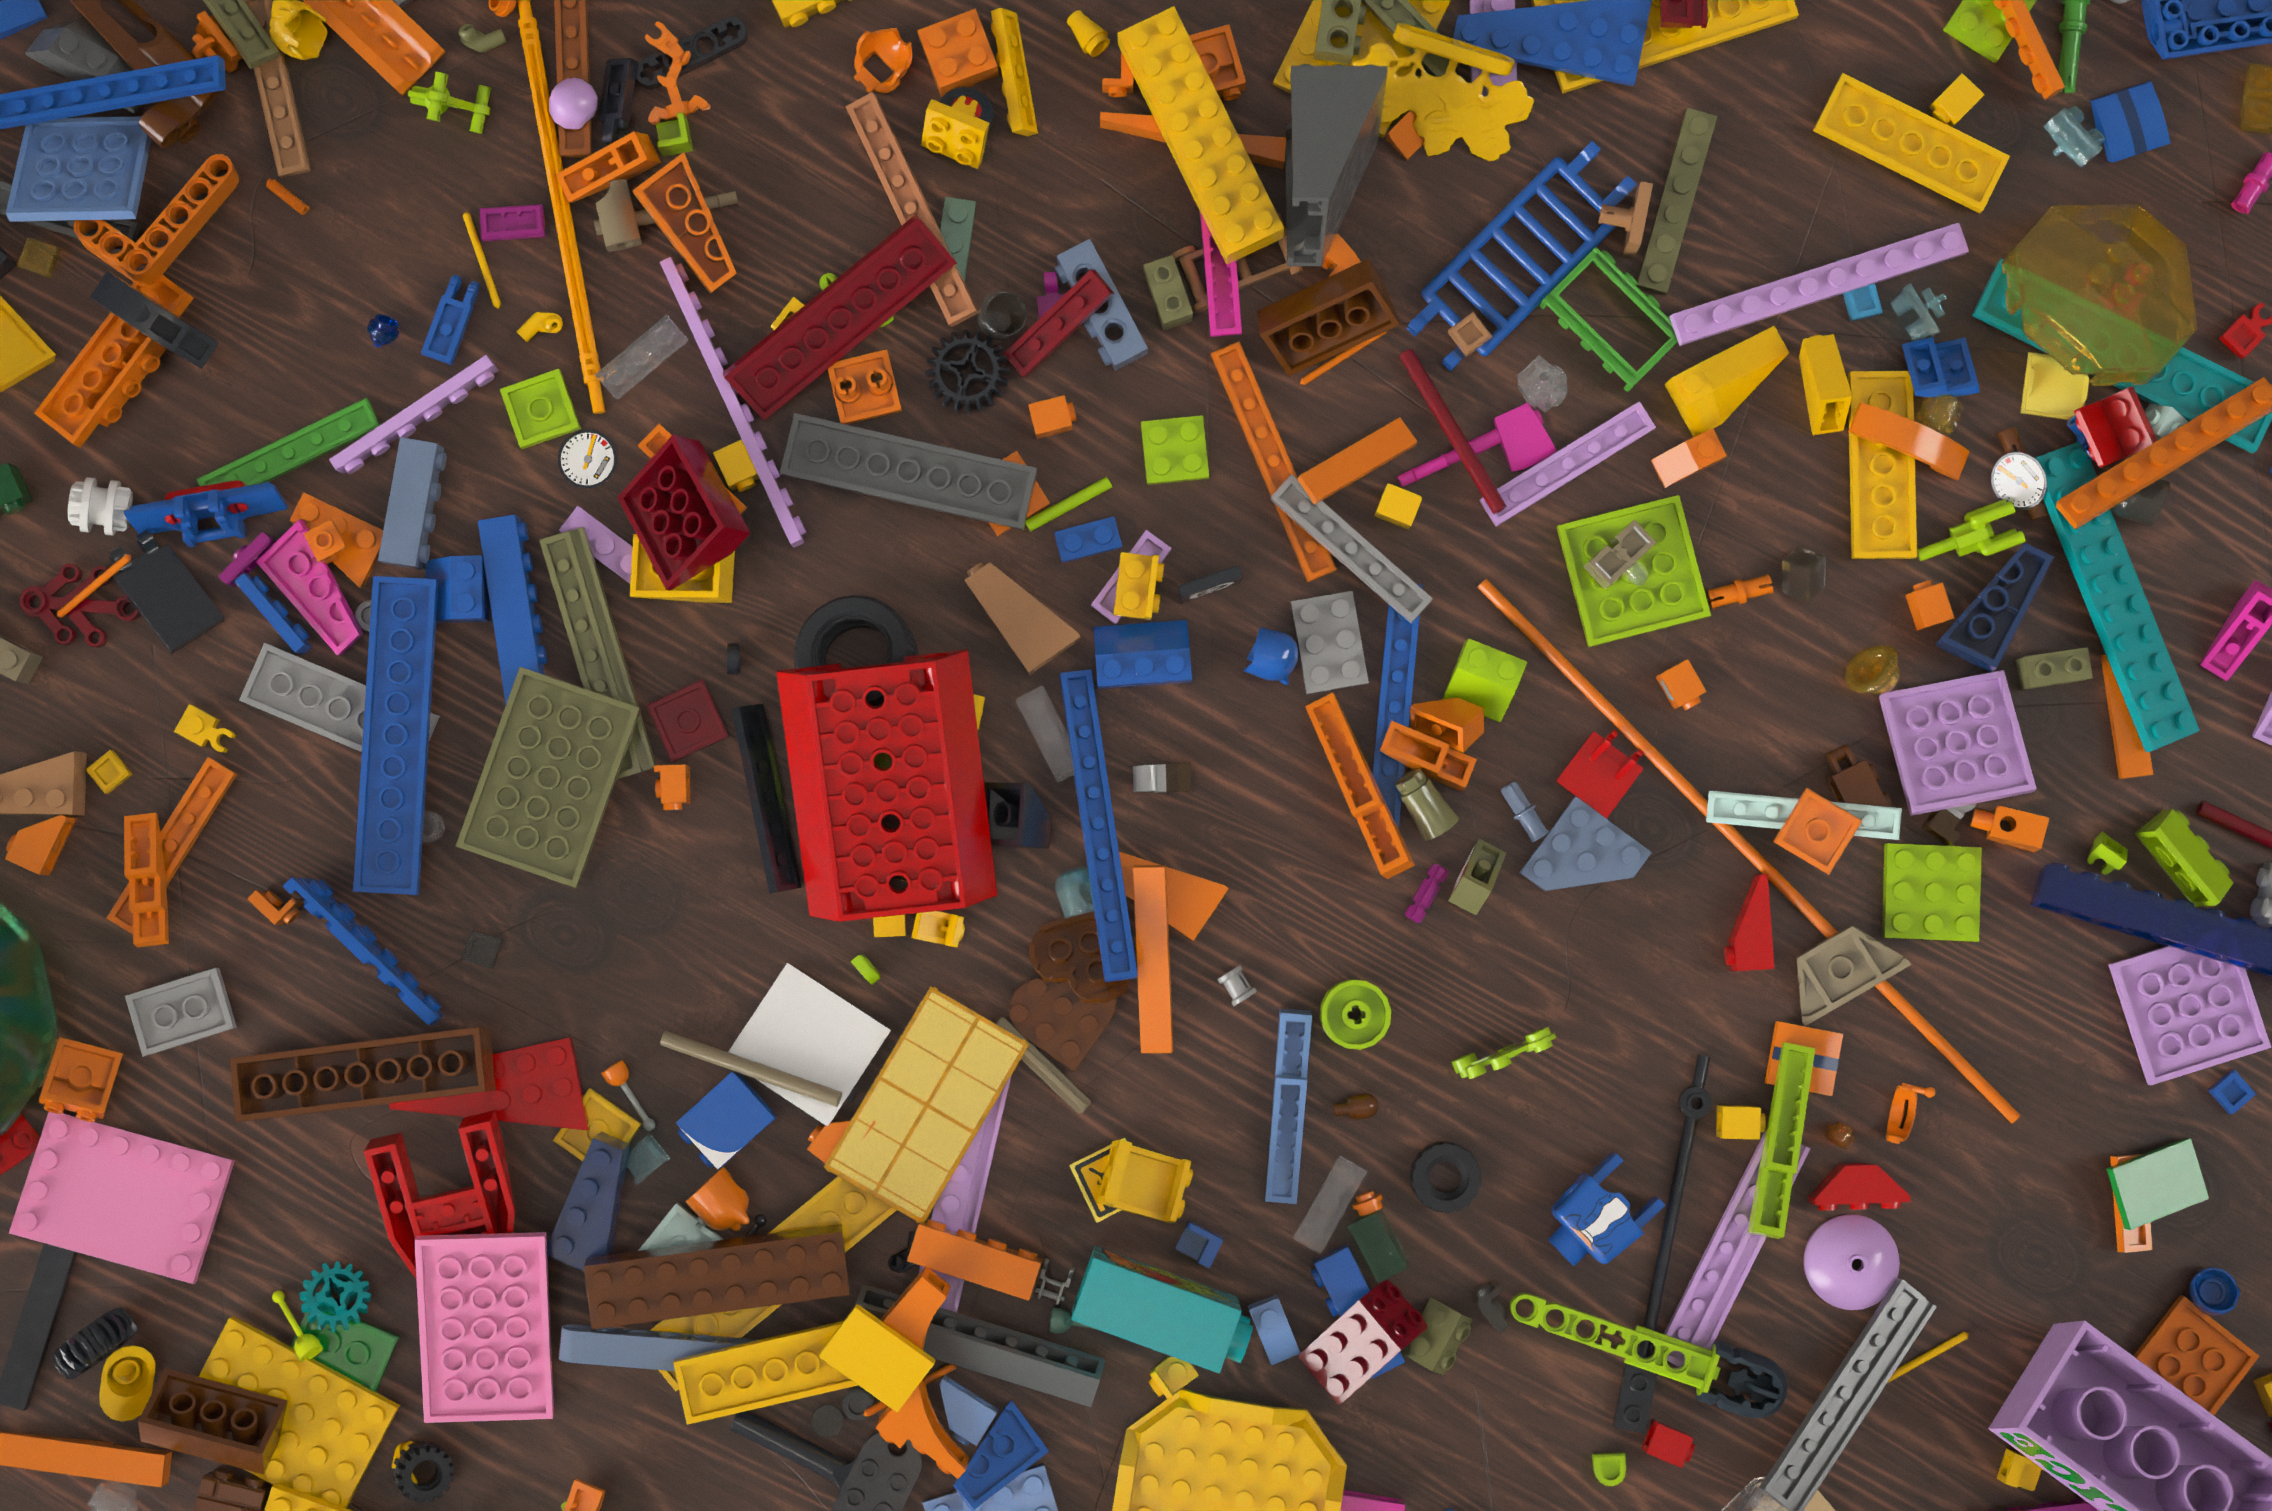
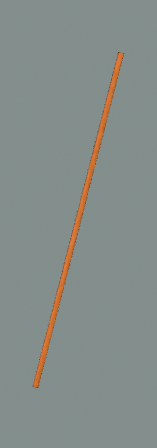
M1485 579L1477 588L1637 748L1641 749L1644 752L1643 754L1706 817L1708 801ZM1712 823L1762 874H1768V880L1826 938L1838 932L1731 824ZM1887 980L1875 986L2010 1123L2015 1122L2020 1117V1114Z

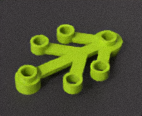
M1549 1026L1527 1034L1525 1036L1526 1040L1521 1045L1511 1044L1499 1049L1496 1054L1478 1060L1473 1052L1457 1058L1451 1063L1456 1074L1459 1073L1461 1078L1469 1077V1079L1486 1073V1065L1491 1064L1495 1071L1512 1064L1510 1058L1519 1055L1521 1052H1531L1534 1050L1535 1053L1552 1047L1551 1040L1555 1039L1556 1035L1551 1033Z

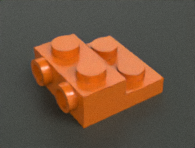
M1230 25L1189 35L1219 97H1223L1224 101L1239 98L1242 95L1241 91L1246 90V80Z
M59 1037L40 1094L39 1103L45 1104L44 1109L51 1113L63 1114L65 1109L77 1112L76 1118L83 1121L95 1122L96 1118L103 1119L123 1053Z

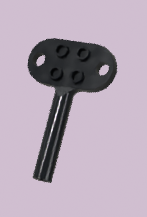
M750 1411L736 1413L729 1430L834 1482L839 1488V1494L832 1511H902L920 1475L923 1464L922 1454L912 1446L909 1439L906 1441V1452L902 1455H896L891 1452L889 1443L880 1436L879 1431L868 1438L855 1459L846 1460Z

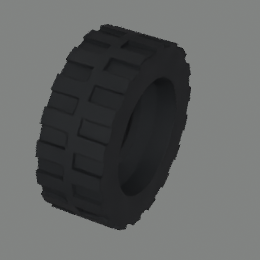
M1436 1142L1433 1145L1426 1146L1421 1153L1419 1152L1416 1155L1417 1158L1411 1165V1187L1416 1197L1426 1207L1436 1212H1458L1463 1207H1468L1472 1203L1473 1198L1477 1197L1478 1189L1481 1187L1482 1182L1480 1180V1175H1482L1476 1158L1467 1149L1453 1142ZM1444 1161L1455 1164L1461 1173L1459 1186L1449 1193L1437 1191L1430 1181V1173L1433 1167Z

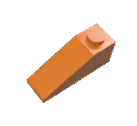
M633 131L557 173L556 176L568 202L573 203L609 188L610 181L629 180L660 164L661 161L649 135Z

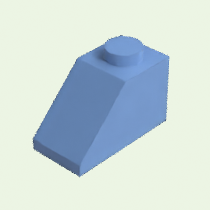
M1277 1294L1247 1305L1271 1365L1300 1354Z
M944 1375L939 1385L949 1429L954 1432L952 1436L966 1446H969L970 1442L977 1446L996 1416L998 1408Z

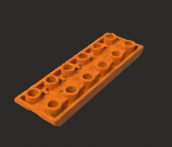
M302 0L326 19L325 23L402 96L446 53L393 0Z

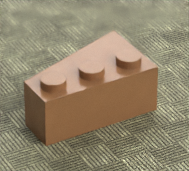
M73 751L0 774V815L85 816L87 753Z

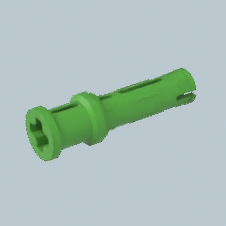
M2062 0L2061 2L2064 5L2063 21L2059 23L2058 28L2062 34L2058 73L2065 86L2063 88L2065 89L2064 93L2076 92L2081 36L2087 31L2088 25L2085 23L2086 7L2090 5V0Z

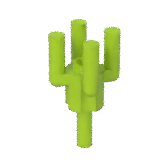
M2003 499L1966 513L1964 523L1949 528L1950 538L1917 549L1919 560L1924 561L1954 549L1959 557L1975 551L1989 556L2026 542L2023 532H2017L2015 528L1994 536L1989 523L2015 513L2012 501L2006 502Z

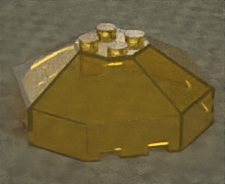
M2139 204L2053 205L2002 261L2003 274H2007L2008 289L2005 291L2007 312L2013 316L2021 307L2023 331L2028 336L2027 339L2034 341L2064 367L2063 370L2069 371L2072 375L2096 374L2089 381L2093 386L2115 385L2118 382H2132L2133 385H2145L2166 366L2198 329L2187 245Z

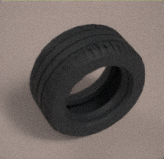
M849 595V597L842 596V598H835L834 601H827L826 604L821 605V608L814 610L815 612L810 614L809 619L805 620V624L801 626V632L798 633V639L795 642L794 665L796 668L825 665V657L830 644L840 634L852 628L867 627L879 631L885 636L889 651L887 664L903 662L904 656L918 655L919 652L914 635L893 608L873 597ZM872 690L867 693L866 700L872 706H879L884 702V696L880 691Z

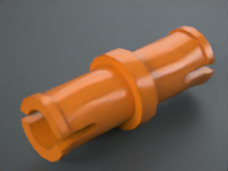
M1765 574L1764 576L1745 581L1737 579L1733 581V584L1712 590L1709 589L1707 590V597L1711 599L1708 600L1711 609H1715L1716 607L1735 602L1743 604L1747 602V599L1772 594L1771 578L1769 574Z

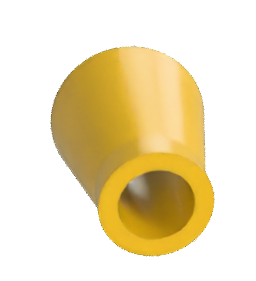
M1081 10L1075 11L1068 17L1067 24L1071 27L1085 54L1089 53L1091 57H1096L1106 50L1110 44L1106 30L1085 16Z

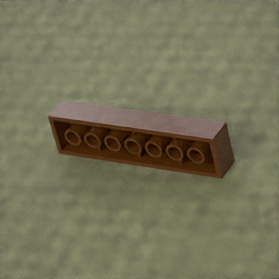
M476 1027L230 1058L235 1122L496 1091L490 1027Z
M842 1224L588 1257L584 1264L592 1329L850 1295Z

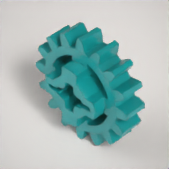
M336 1261L333 1269H329L328 1265L324 1263L322 1264L323 1272L319 1274L317 1271L312 1270L311 1276L313 1280L303 1281V1287L307 1291L300 1292V1300L305 1301L301 1305L302 1312H310L307 1316L309 1323L318 1320L319 1330H322L326 1324L330 1325L331 1332L336 1331L337 1325H342L345 1331L349 1330V1321L352 1320L358 1324L360 1323L358 1313L367 1314L368 1306L365 1302L371 1301V1293L365 1291L370 1289L369 1281H362L364 1276L361 1270L353 1274V1265L350 1263L345 1269H341L339 1261ZM336 1278L345 1279V1280H347L348 1282H343V1281L338 1280V1279H336ZM324 1282L322 1290L315 1293L317 1288ZM331 1287L334 1289V1292L337 1293V1295L340 1297V1306H338L337 1302L334 1301V1298L331 1297ZM357 1297L353 1307L347 1311V1307L350 1304V1302L355 1301V1298ZM327 1311V1312L332 1313V1314H334V1315H327V1314H325V1313H323V1312Z

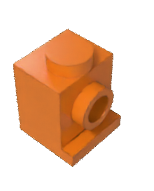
M654 765V772L660 773V779H656L655 792L656 797L661 798L663 810H682V804H691L690 766Z

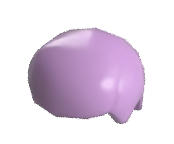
M567 78L558 83L552 90L549 98V113L554 122L563 128L580 129L587 121L594 117L597 110L598 97L593 87L583 79Z

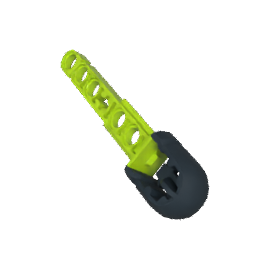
M1526 1292L1517 1293L1510 1301L1509 1308L1511 1314L1519 1322L1536 1328L1540 1324L1550 1333L1623 1357L1626 1364L1696 1387L1697 1401L1709 1405L1716 1403L1720 1409L1756 1419L1771 1416L1781 1408L1785 1401L1787 1380L1784 1371L1775 1361L1766 1356L1740 1347L1732 1349L1730 1344L1715 1340L1711 1349L1708 1350L1636 1325L1635 1329L1556 1302L1546 1303L1545 1298ZM1521 1299H1529L1533 1303V1311L1528 1316H1520L1516 1312V1304ZM1553 1309L1562 1311L1564 1316L1563 1322L1556 1327L1550 1326L1546 1322L1547 1313ZM1581 1320H1590L1594 1325L1592 1334L1587 1337L1579 1336L1576 1331L1577 1324ZM1600 1325H1605L1602 1330L1611 1335H1614L1616 1330L1620 1331L1619 1335L1623 1338V1342H1617L1614 1347H1611V1341L1600 1336L1599 1343L1595 1342L1600 1335ZM1644 1340L1651 1341L1654 1345L1653 1354L1647 1358L1640 1357L1637 1353L1638 1344ZM1672 1351H1680L1684 1354L1682 1366L1672 1368L1668 1365L1667 1357ZM1720 1356L1730 1363L1744 1364L1756 1374L1754 1378L1747 1375V1369L1745 1368L1739 1371L1730 1370L1726 1384L1732 1387L1735 1394L1734 1397L1725 1395L1716 1388L1709 1389L1712 1379L1717 1380L1721 1368L1717 1367ZM1742 1391L1750 1393V1400L1755 1401V1403L1749 1402L1740 1393Z

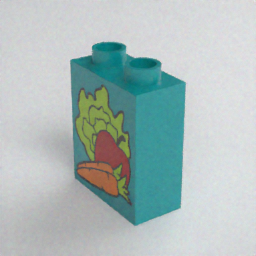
M1094 1245L1073 1304L1071 1320L1219 1374L1225 1358L1241 1363L1253 1330V1326L1249 1325L1251 1318L1241 1315L1242 1310L1237 1296Z

